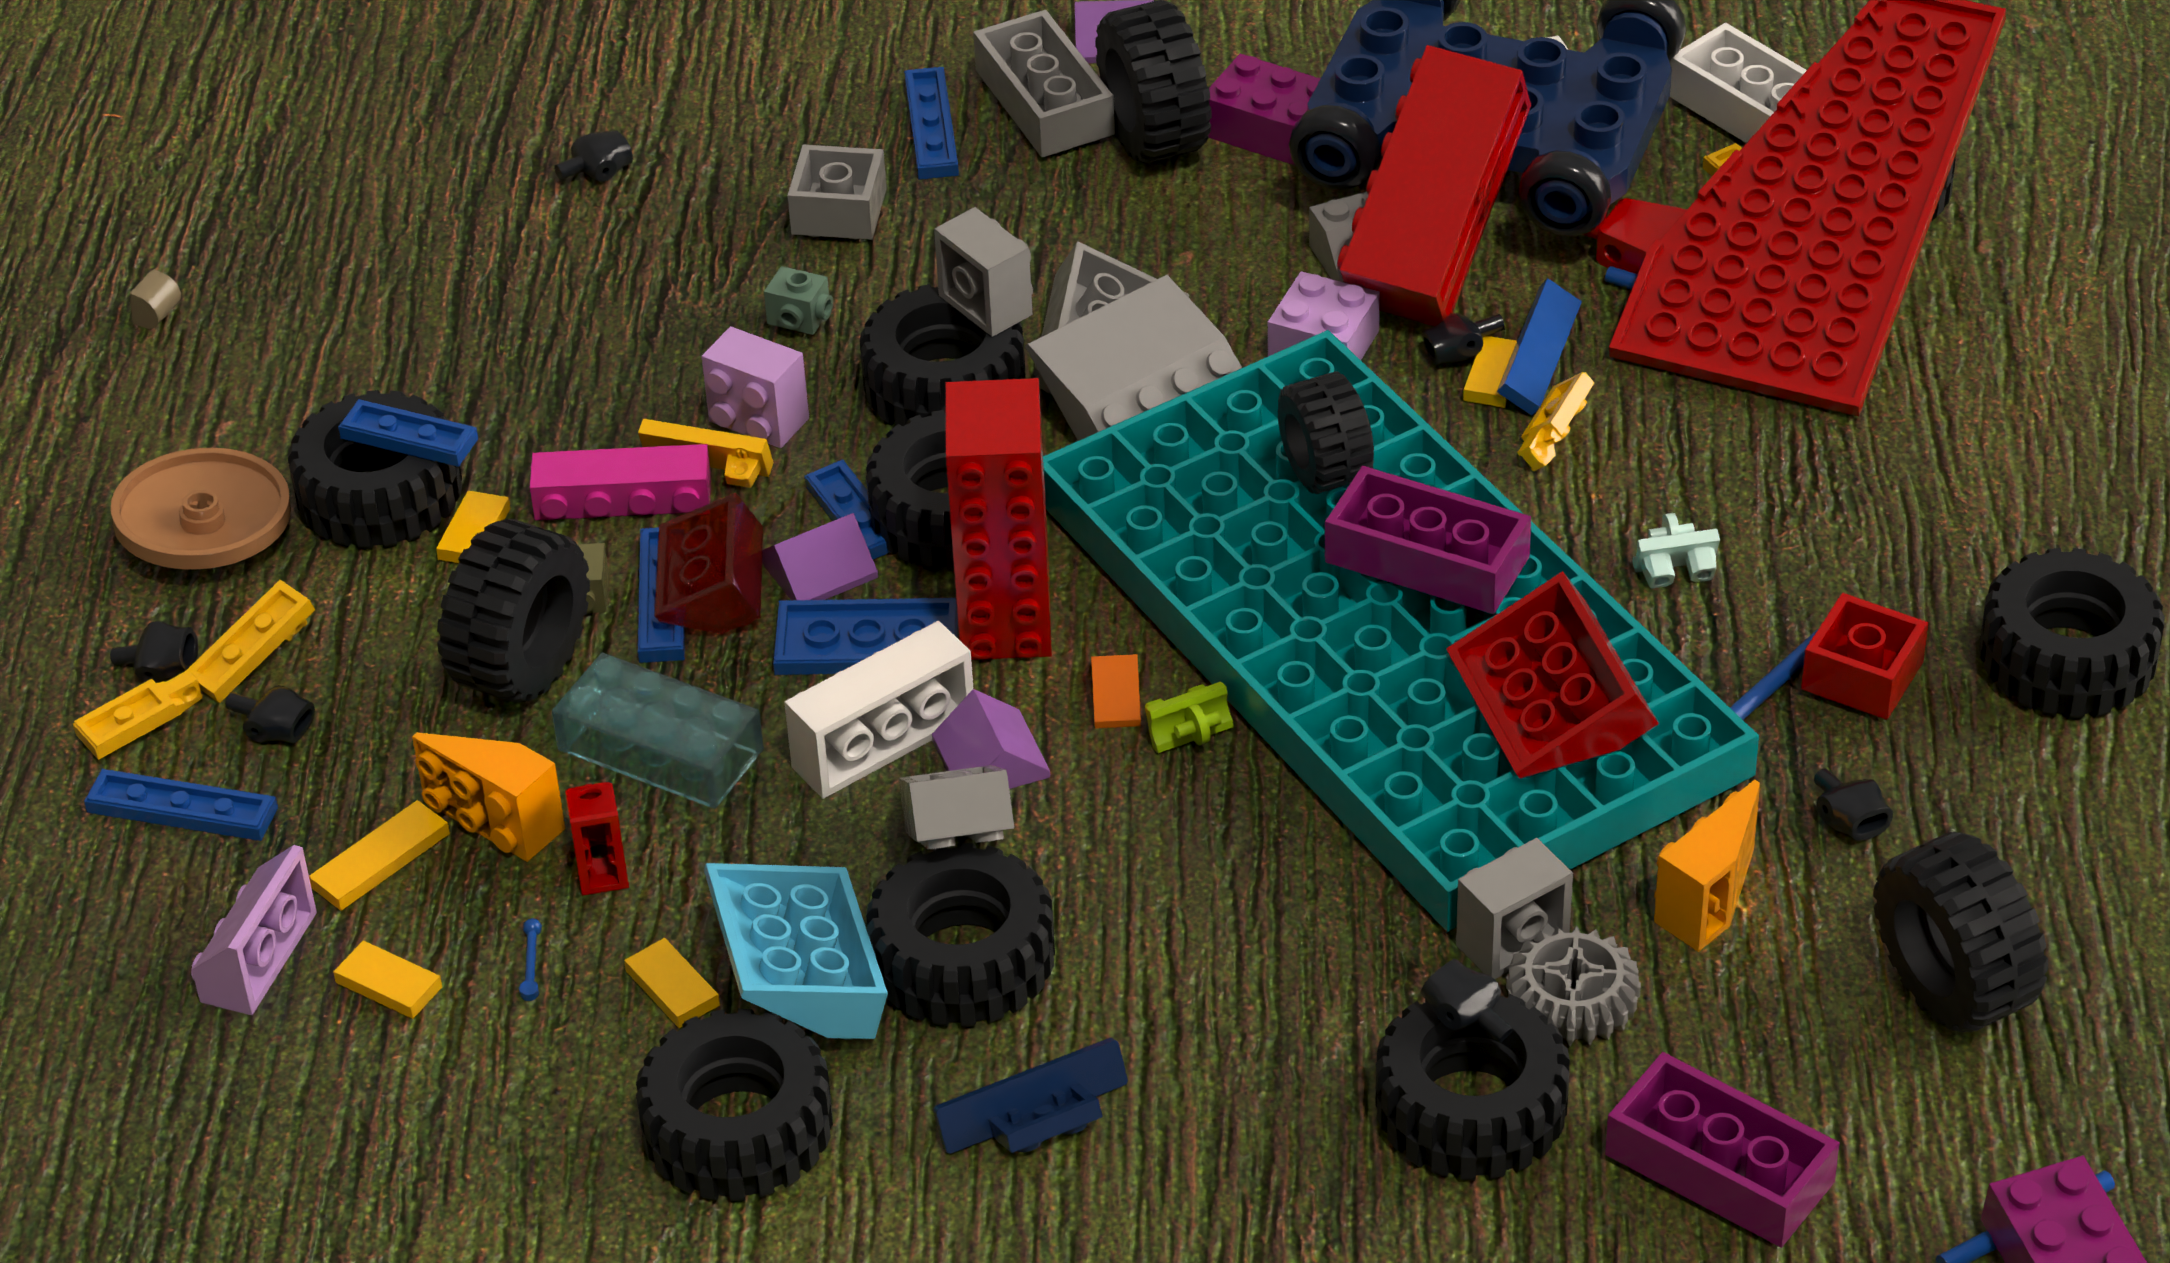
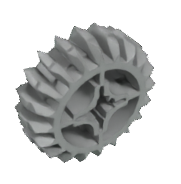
M1576 925L1571 933H1564L1556 926L1552 936L1538 932L1534 942L1524 941L1520 953L1513 954L1509 974H1507L1506 989H1508V996L1511 994L1523 999L1526 1002V1008L1531 1009L1534 1006L1548 1017V1024L1552 1023L1556 1026L1562 1037L1571 1046L1575 1039H1583L1587 1044L1591 1045L1596 1035L1609 1040L1613 1029L1624 1030L1628 1018H1633L1634 1012L1637 1009L1641 983L1639 982V970L1636 961L1630 960L1628 948H1617L1614 936L1603 940L1600 939L1597 929L1590 934H1583ZM1572 982L1576 983L1575 989H1571Z

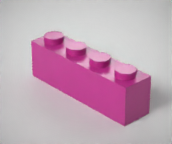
M708 445L532 453L530 493L534 519L554 520L710 512L711 469Z

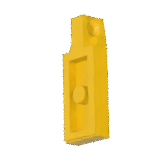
M1581 372L1554 385L1522 434L1521 438L1524 442L1517 453L1529 464L1533 472L1546 466L1556 456L1554 444L1561 441L1571 429L1569 426L1570 421L1586 406L1587 401L1585 397L1594 385L1593 380L1586 372Z
M189 670L166 682L155 683L153 679H150L75 720L73 723L75 734L99 760L181 715L185 710L203 699L198 680Z

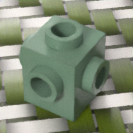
M781 266L764 290L767 324L814 335L822 321L830 317L833 309V297L829 295L828 277Z

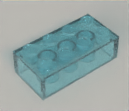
M603 652L552 709L558 750L714 809L717 808L764 750L760 712L758 709Z

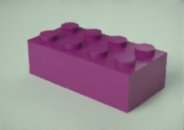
M1240 53L1209 87V105L1212 110V118L1210 119L1211 131L1208 138L1295 165L1289 149L1292 129L1295 123L1307 111V103L1321 78Z
M1362 466L1325 521V562L1494 614L1530 557L1531 516Z
M1662 1052L1608 1114L1605 1155L1782 1248L1835 1183L1840 1142Z
M2084 1155L1996 1181L1988 1186L1981 1221L1990 1233L2005 1263H2147Z

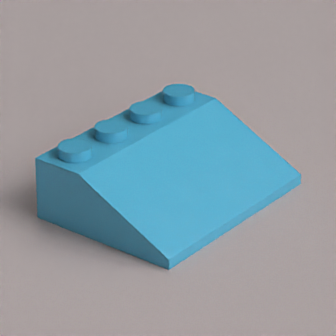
M706 863L704 873L741 998L826 1038L875 1039L888 993L847 868Z

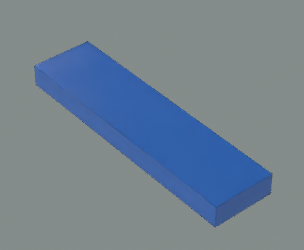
M944 67L904 71L918 179L959 176Z
M1548 278L1538 289L1497 390L1500 395L1530 415H1533L1542 404L1582 303L1581 300Z
M685 526L640 529L639 663L685 660Z
M107 769L100 771L84 800L87 813L262 841L278 810L275 796Z

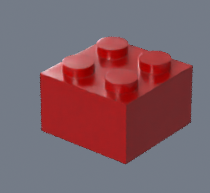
M1842 593L1805 649L1801 689L1888 720L1924 662L1929 622Z

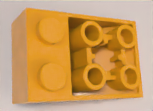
M418 732L412 736L416 755L415 763L422 786V798L431 810L446 814L458 821L467 831L480 834L492 841L501 851L505 853L511 852L526 862L532 859L566 829L554 762L521 743Z
M1755 779L1741 791L1731 793L1723 805L1708 817L1704 816L1698 819L1691 830L1678 841L1668 843L1661 850L1657 858L1658 873L1657 887L1654 893V922L1697 952L1702 950L1731 925L1754 851L1760 782Z

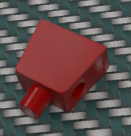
M1624 198L1619 200L1611 213L1605 216V219L1593 231L1582 235L1597 239L1596 260L1600 265L1606 268L1613 266L1638 274L1649 246L1656 238L1660 240L1687 209Z
M602 782L568 788L565 790L582 896L629 888L613 784ZM599 844L607 846V856L592 858L591 847Z

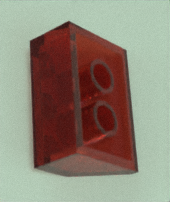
M736 492L659 525L655 617L659 622L723 634L735 628L746 626L752 621L761 618L763 526Z

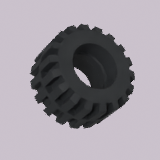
M1334 371L1284 386L1281 389L1278 399V424L1283 447L1294 473L1309 492L1319 494L1348 485L1362 466L1373 468L1374 443L1369 419L1357 391L1343 374Z

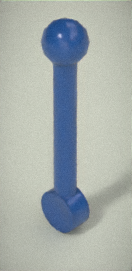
M534 918L528 919L523 925V931L527 935L525 981L520 984L519 991L521 998L525 1001L535 1000L539 996V987L537 982H535L537 935L541 933L542 925L539 920Z

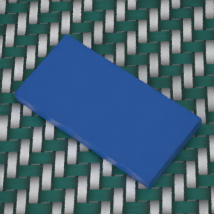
M956 598L781 600L778 607L773 663L775 675L836 674L938 620L958 638Z

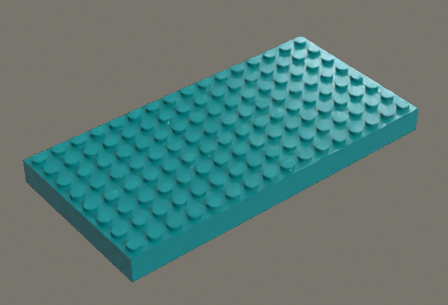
M1329 330L1043 456L1046 510L1211 684L1221 681L1226 685L1228 702L1447 932L1457 927L1458 879L1470 870L1480 868L1503 856L1508 850L1520 847L1538 838L1569 869H1572L1756 775L1759 735L1532 521L1530 557L1494 614L1325 562V521L1350 484L1319 494H1312L1304 487L1294 473L1283 447L1278 424L1279 393L1284 386L1334 371H1338L1349 380L1357 391L1366 410L1374 443L1373 469L1522 513ZM1563 571L1586 600L1659 724L1618 751L1519 778L1446 648Z

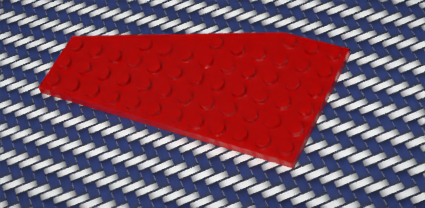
M1869 0L1854 17L1853 25L1819 63L1814 62L1777 103V110L1740 151L1736 149L1697 192L1698 198L1660 240L1656 238L1649 246L1609 345V356L1859 417L2005 23L2006 8L1967 0Z

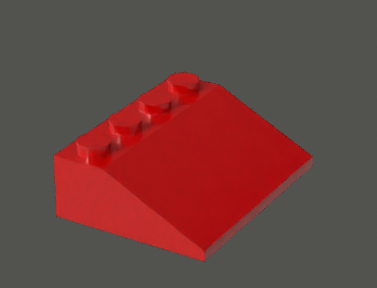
M1563 571L1446 648L1519 778L1618 751L1659 724L1586 600Z

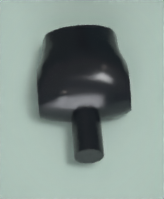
M617 130L594 132L577 139L571 147L572 159L556 164L554 169L560 180L585 172L591 178L605 182L610 180L622 167L633 162V154L628 141Z
M1454 313L1448 315L1433 328L1422 331V338L1426 352L1435 365L1456 363L1476 356L1483 347V337L1505 330V325L1500 314L1473 322L1464 315Z
M154 621L146 626L138 645L112 648L110 659L115 666L134 664V672L142 681L146 682L153 679L155 683L162 682L185 672L197 660L198 638L191 627L181 628L164 622Z
M281 685L274 686L268 690L259 700L231 692L227 696L225 703L226 709L247 716L243 724V730L250 739L256 742L282 740L296 743L309 729L315 715V707L311 701L304 699L292 689Z
M1821 769L1816 773L1814 783L1824 791L1817 798V810L1822 820L1830 827L1849 835L1855 840L1863 841L1883 833L1890 826L1893 811L1886 804L1881 790L1874 780L1862 779L1843 783L1828 769Z
M1457 959L1449 961L1438 969L1421 989L1420 993L1427 1000L1437 1018L1451 1030H1458L1477 1022L1498 1043L1503 1042L1513 1030L1507 1022L1492 1010L1501 996V990L1496 980L1490 975L1467 968Z

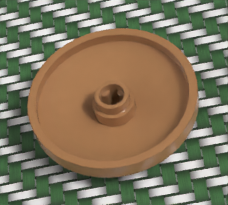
M226 448L187 449L150 460L133 470L121 481L111 500V517L114 533L125 549L149 563L187 570L226 566L256 555L279 538L285 530L291 514L289 488L279 470L255 455Z

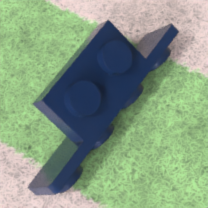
M1114 1038L1105 1039L936 1105L933 1108V1113L943 1149L951 1154L994 1137L1011 1153L1028 1152L1038 1148L1042 1141L1056 1135L1073 1134L1082 1131L1089 1122L1103 1117L1099 1100L1096 1096L1122 1087L1128 1082L1119 1043Z

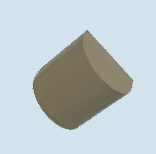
M153 269L130 292L131 316L134 325L153 329L179 303L181 292L171 277Z

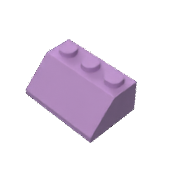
M293 845L257 868L248 884L240 888L235 904L226 918H222L216 925L214 936L204 952H200L194 959L191 976L195 981L201 1003L248 1015H253L317 913L303 847Z

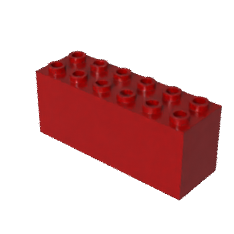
M1426 45L1422 58H1416L1410 72L1411 87L1407 96L1402 95L1399 99L1395 114L1397 119L1393 133L1388 132L1383 140L1381 148L1382 162L1379 169H1374L1369 176L1366 189L1367 194H1369L1364 208L1359 207L1354 215L1352 222L1354 234L1349 246L1344 245L1338 257L1337 268L1340 270L1344 283L1380 292L1379 311L1436 326L1454 311L1531 108V103L1522 70Z
M1039 378L946 382V465L959 640L971 651V660L1052 657L1050 574Z

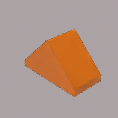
M1138 655L1091 657L1095 729L1141 726Z

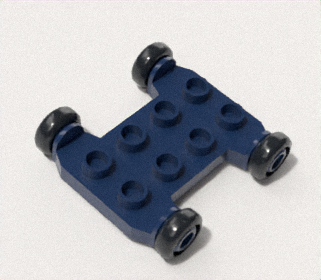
M1372 0L1356 11L1307 103V111L1295 123L1292 129L1289 149L1291 158L1301 174L1314 184L1328 189L1348 190L1362 185L1369 178L1371 172L1376 168L1378 160L1382 157L1381 148L1388 132L1393 133L1397 123L1395 117L1397 104L1402 95L1407 96L1412 84L1410 82L1412 65L1416 58H1422L1426 45L1523 71L1531 108L1507 170L1523 173L1518 187L1520 205L1529 219L1541 229L1558 236H1579L1593 231L1605 219L1609 205L1627 193L1670 97L1672 69L1669 61L1680 51L1687 30L1684 14L1674 0H1606L1600 9L1596 23L1599 41L1586 52L1568 50L1561 42L1547 37H1536L1521 41L1490 35L1482 27L1469 22H1456L1443 26V21L1457 9L1460 0Z

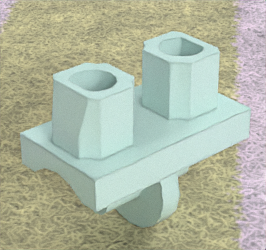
M1675 513L1664 514L1662 517V527L1648 529V538L1637 541V554L1632 559L1634 571H1643L1651 589L1667 587L1672 584L1675 578L1673 567L1687 565L1691 581L1702 582L1712 580L1716 572V552L1720 543L1718 530L1710 529L1695 532L1693 523L1679 525Z

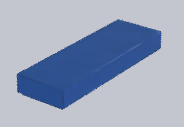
M358 399L338 426L341 439L457 467L460 466L478 440L477 427Z
M843 459L804 476L806 488L832 521L854 513L873 560L890 553L881 533L875 535L871 526L867 489Z

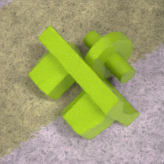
M1221 681L1209 686L1201 684L1189 688L1187 693L1163 701L1160 698L1146 703L1145 712L1152 748L1157 753H1161L1195 741L1200 746L1210 742V735L1233 728V720L1227 704L1228 692L1226 685Z

